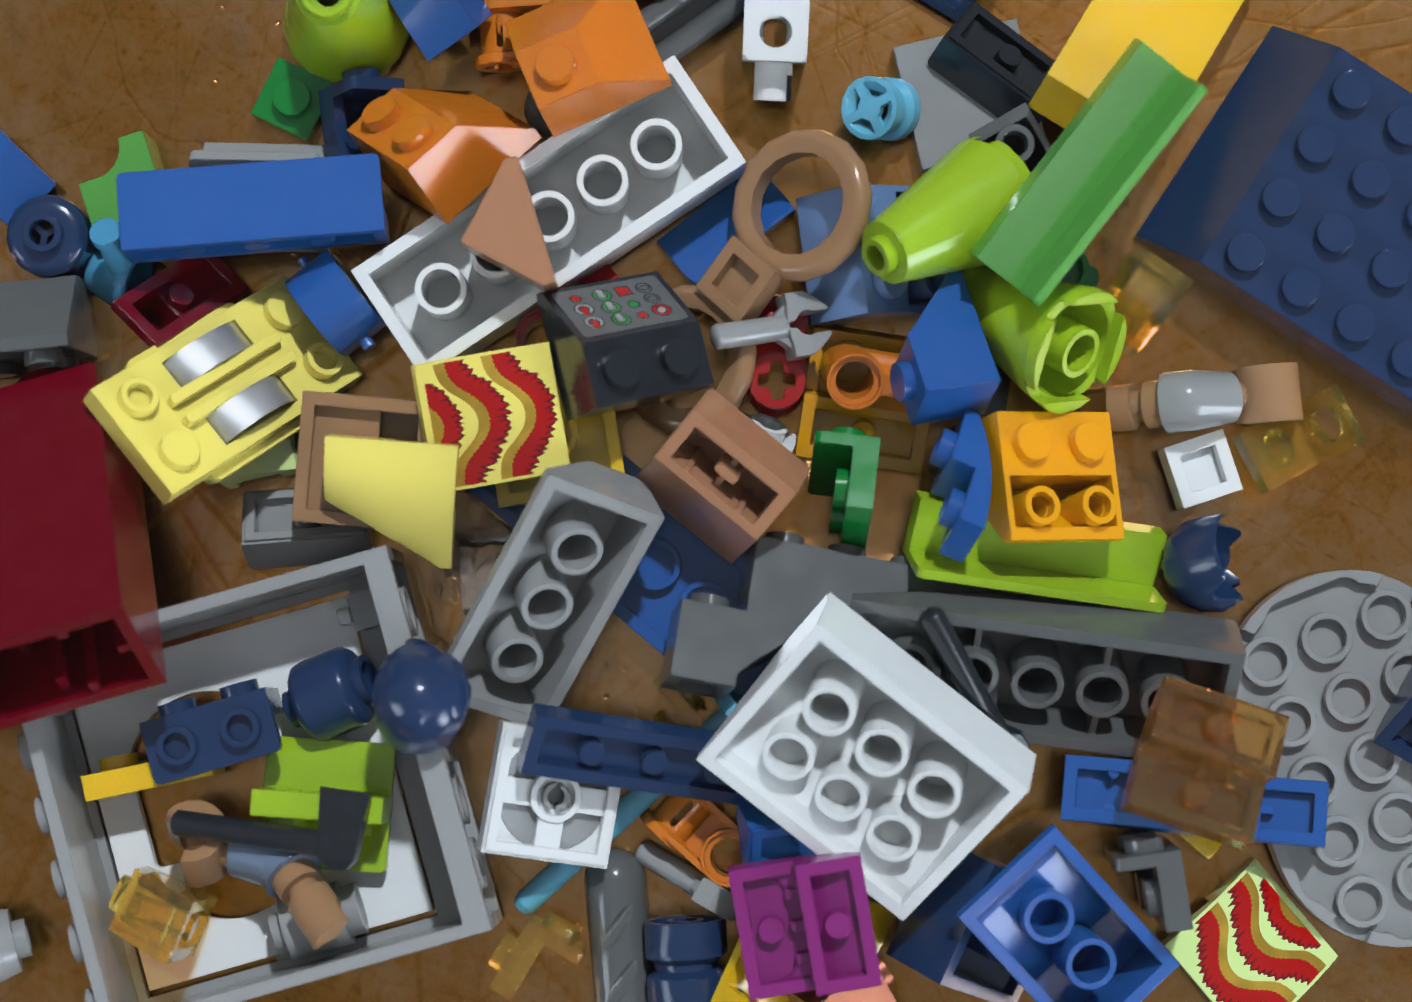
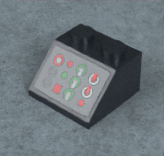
M657 271L550 290L536 295L567 421L682 398L714 385L699 320Z

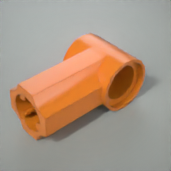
M842 340L833 344L824 353L820 362V374L830 397L839 406L849 410H861L866 407L907 413L904 402H898L895 399L890 384V369L892 364L896 363L899 353L871 349L855 340ZM849 362H861L868 366L867 375L859 385L843 387L836 383V375L843 365Z

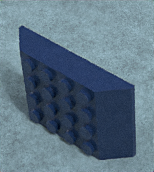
M1272 26L1134 238L1412 418V93L1341 47Z

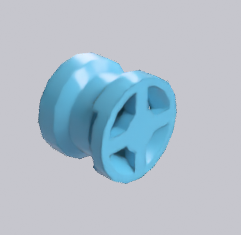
M864 76L856 79L847 88L841 105V114L845 126L850 133L859 139L897 141L906 138L915 129L921 112L919 95L914 87L903 79L891 77ZM887 105V106H888L887 114H886V116L882 119L881 116H882V114H883L884 107Z

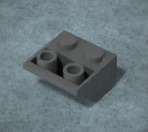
M78 275L0 282V378L16 376L15 365L40 367V369L47 367L68 369L79 366V359L98 357L92 292L85 287L83 278Z

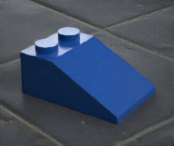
M1050 824L956 913L958 918L1035 1002H1141L1180 965L1053 824Z

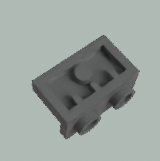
M1133 830L1117 834L1118 844L1104 846L1105 860L1116 872L1145 869L1135 871L1136 890L1141 910L1145 909L1147 917H1153L1166 933L1192 930L1193 924L1181 849L1166 837L1162 838V835H1156L1155 831Z

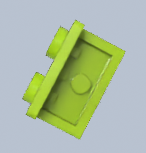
M280 736L282 749L279 752L266 755L264 786L252 789L250 815L261 816V821L318 829L321 786L373 793L359 859L346 871L372 873L386 871L389 856L397 749L388 746L387 743L332 739L322 741L315 738ZM322 862L320 864V869L337 870L326 868Z

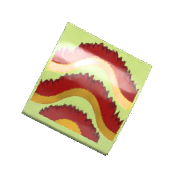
M1254 857L1205 897L1207 903L1191 916L1192 930L1172 932L1161 941V944L1179 962L1183 970L1210 1002H1296L1338 957Z

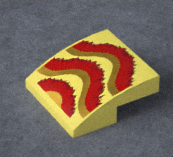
M549 342L459 356L410 366L423 442L460 445L456 491L538 477L543 475L546 468L570 464Z

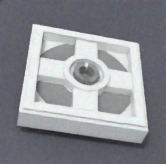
M499 720L477 849L483 853L607 869L621 788L521 774L517 758L527 724Z

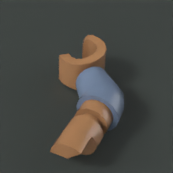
M186 800L174 804L168 810L165 822L170 839L184 849L202 845L194 850H184L181 857L180 865L187 888H201L213 884L225 877L227 873L230 877L261 886L269 896L280 898L282 903L288 906L289 913L314 950L335 939L349 921L341 909L340 900L329 884L324 882V877L319 871L321 861L318 856L176 836L171 832L170 821L172 815L177 810L223 816V813L214 804L203 800Z

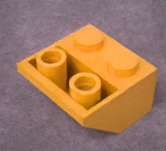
M996 411L981 419L989 445L992 468V488L987 521L1005 543L1111 542L1125 539L1109 412H1069L1057 414L1052 412Z

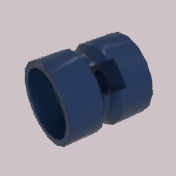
M692 914L645 920V957L656 964V969L647 975L648 1002H710L725 970L718 966V959L728 953L726 919L719 915Z

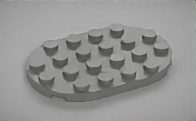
M1336 570L1311 574L1296 579L1268 595L1256 605L1239 626L1246 658L1226 742L1238 772L1261 773L1267 777L1329 782L1324 849L1267 843L1282 880L1299 903L1314 917L1344 935L1379 946L1412 947V764L1373 743L1377 729L1412 668V587L1383 574L1371 571Z

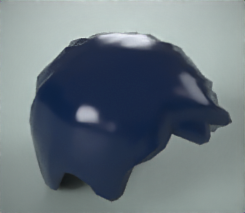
M1223 514L1203 516L1182 523L1167 538L1164 546L1163 561L1160 567L1164 571L1163 577L1179 602L1200 613L1225 612L1230 607L1235 606L1237 602L1244 600L1242 595L1235 589L1241 583L1240 578L1227 569L1231 555L1230 546L1241 536V531L1235 527L1218 523L1225 516Z
M413 638L405 640V645L398 647L388 655L375 675L372 701L376 726L388 746L394 747L404 754H429L451 744L464 724L470 709L471 685L462 663L451 654L438 650L433 644L424 639Z

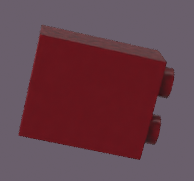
M94 361L68 369L60 367L37 369L21 377L16 384L0 388V730L167 683L142 479L139 472L83 402L90 389L104 382Z

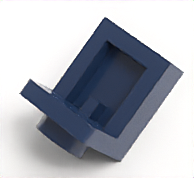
M356 68L344 71L341 81L318 91L325 157L363 154L346 130L361 117L363 110L370 102L386 95L392 88H405L404 79L380 77V70L376 68Z

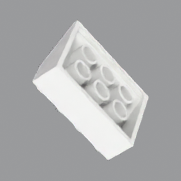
M829 592L789 637L704 746L696 760L817 855L860 852L867 894L900 920L904 921L1029 792L1036 754Z

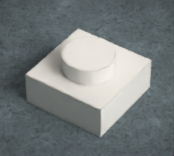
M1223 429L1157 450L1177 510L1243 489Z

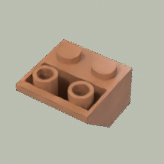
M710 386L635 478L646 481L655 500L662 509L731 564L759 539L795 497L811 468Z

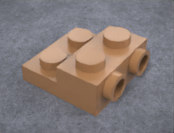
M304 390L302 395L292 521L372 528L324 500L325 436L338 434L423 442L416 400Z

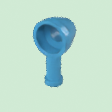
M103 218L91 226L89 231L90 239L93 245L100 251H96L87 262L84 284L89 291L111 306L115 299L154 276L155 264L154 262L131 263L122 253L119 222L117 220Z

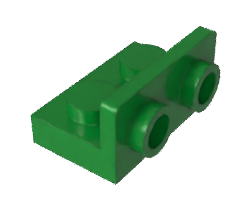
M836 427L830 431H815L808 492L814 495L833 497L829 532L841 534L840 544H850L866 549L873 511L881 437L867 436L863 431L852 427Z

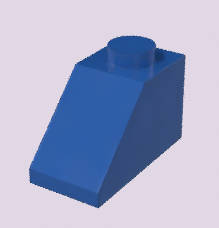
M962 271L947 274L907 335L897 361L892 364L890 369V384L893 395L898 402H904L911 425L961 418L967 409L977 412L979 415L984 414L1001 381Z

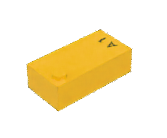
M1092 0L1028 104V107L1065 129L1134 38L1144 42L1182 74L1197 81L1244 0Z

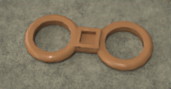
M793 130L769 140L748 161L735 187L732 221L736 236L732 235L697 285H680L672 290L690 311L705 312L712 316L718 324L758 318L784 281L806 282L833 272L856 251L862 239L863 231L869 224L873 192L866 165L848 142L825 130ZM802 157H821L828 161L839 176L843 192L841 215L832 233L819 246L801 254H784L775 249L765 235L761 220L763 195L772 177L786 164ZM756 345L727 348L726 371L716 391L736 408L740 407L754 379L757 355ZM662 401L638 406L635 409L643 420L665 433H672L694 406L686 409L674 408Z

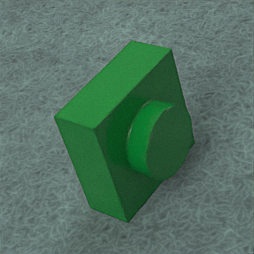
M278 57L251 111V115L311 145L322 123L318 91L334 83L311 74L307 70Z

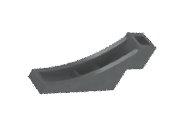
M784 531L767 532L766 536H760L745 551L737 608L729 607L730 600L725 597L707 593H696L691 596V600L682 598L671 612L660 688L724 699L735 688L738 676L778 653L789 637L829 592L850 607L852 594L922 591L1008 594V591L919 578L915 575L905 556H894L890 558V561L866 557V550L855 545L838 543L828 546V549L805 545L804 538L794 533Z

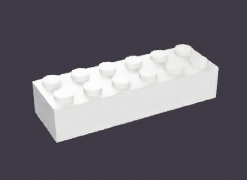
M675 55L663 62L672 86L556 137L552 136L519 158L559 289L575 286L605 265H610L740 178L746 167V160ZM490 185L448 224L433 215L351 270L413 365L477 354L516 328L519 321L528 312L539 308L536 295L544 291L470 253L460 242Z

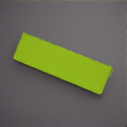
M918 490L915 492L902 551L915 575L919 578L1156 613L1165 612L1167 603L1154 587L1167 535L1161 527L1123 522L1125 539L1111 542L1005 543L986 520L983 532L961 563L938 553L946 527L937 524V518L945 499L930 492Z

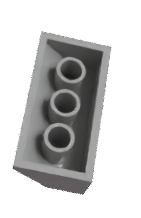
M590 460L545 469L447 652L461 662L465 668L471 685L470 708L509 721L527 724L533 703L560 707L665 518L646 481Z

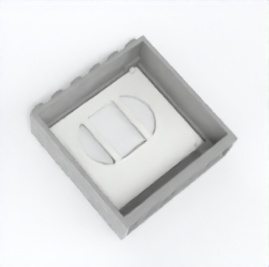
M384 545L159 609L162 643L349 590V594H346L347 596L163 648L167 683L22 724L24 733H20L17 736L20 758L28 772H35L41 795L34 799L36 819L44 835L51 834L57 860L51 862L53 883L61 899L68 898L74 924L68 926L69 944L78 963L85 962L91 988L85 990V1002H242L491 931L503 920L486 855L477 849L479 829L454 740L445 748L435 750L429 754H404L398 750L396 752L398 773L437 915L355 938L354 944L298 961L292 959L288 950L278 952L274 945L269 929L268 915L277 913L276 903L261 912L249 916L218 918L188 908L169 893V887L172 884L185 881L180 862L164 867L158 864L139 791L99 799V801H85L81 776L99 773V759L134 753L136 744L141 736L139 723L152 720L159 713L157 707L198 692L219 691L220 688L251 679H257L259 688H278L282 701V694L288 691L287 681L289 672L297 663L336 647L350 649L357 656L365 655L358 632L361 634L366 656L371 660L376 670L379 669L388 655L398 647L405 645V640L419 638L426 641L402 552ZM285 712L275 715L280 736L312 738L302 727L295 728L287 719ZM375 717L366 726L332 739L386 743L376 726ZM148 759L141 760V761H139V764L147 763V762H149V760H148ZM396 767L388 867L386 871L372 873L329 869L319 870L324 877V882L338 881L341 886L353 882L356 883L364 903L369 928L434 910ZM274 955L278 960L151 997L149 991Z

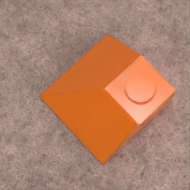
M555 0L505 22L522 72L536 105L553 137L672 86L636 0Z

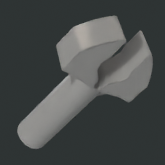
M804 291L784 293L775 298L777 310L773 316L714 324L710 329V341L715 349L776 342L785 348L787 361L806 359L824 346L830 338L832 331L816 332L812 335H807L798 328H791L789 323L795 321L798 315H815L826 310L828 307L819 299Z
M649 840L642 842L638 846L635 858L643 867L669 883L680 887L684 892L692 896L691 900L729 921H736L731 887L717 885L709 880L701 871Z

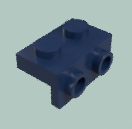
M251 679L220 688L219 691L222 699L197 706L196 698L193 696L158 706L159 718L139 723L154 782L158 785H164L279 752L282 749V741L275 715L284 713L278 688H259L257 679Z

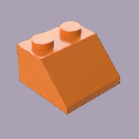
M392 88L386 95L370 102L363 110L361 117L346 130L363 154L374 153L379 156L381 178L387 185L446 224L491 185L504 159L516 155L520 158L541 139V136L534 127L475 93L455 90Z

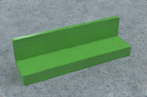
M1134 38L970 253L1016 287L1037 306L1042 305L1207 92V88L1200 82L1182 74L1144 42Z

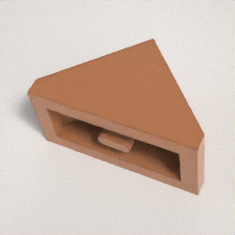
M517 155L506 158L460 242L470 253L544 292L559 289L520 160Z

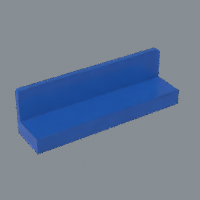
M374 153L119 173L116 177L120 247L122 253L131 263L390 243L388 217L383 205L380 159Z

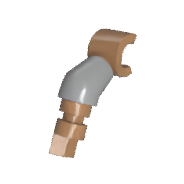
M1298 362L1244 366L1232 372L1193 369L1164 372L1159 375L1158 380L1143 382L1141 390H1136L1132 383L1089 388L1082 395L1090 398V400L1080 407L1081 412H1109L1113 432L1137 430L1140 422H1144L1149 429L1164 427L1167 433L1197 431L1230 423L1261 424L1303 420Z

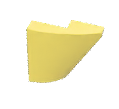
M338 434L326 435L323 469L324 500L416 553L438 568L452 569L460 445Z

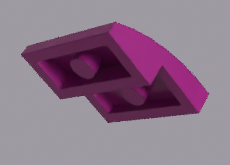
M860 852L798 856L728 866V876L750 1001L816 990V996L883 985Z

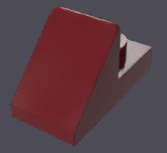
M219 257L177 260L115 299L111 309L149 348L154 345L158 348L226 303L237 304L242 301L248 286Z

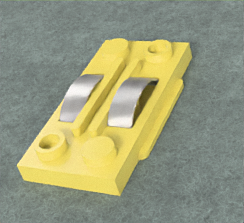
M285 275L237 304L226 303L160 347L157 348L154 345L130 359L123 371L90 389L83 399L84 404L164 505L207 478L213 482L222 481L299 432L304 390L342 393L352 387L363 375L351 358L339 354L305 315L287 289L285 281L288 278Z

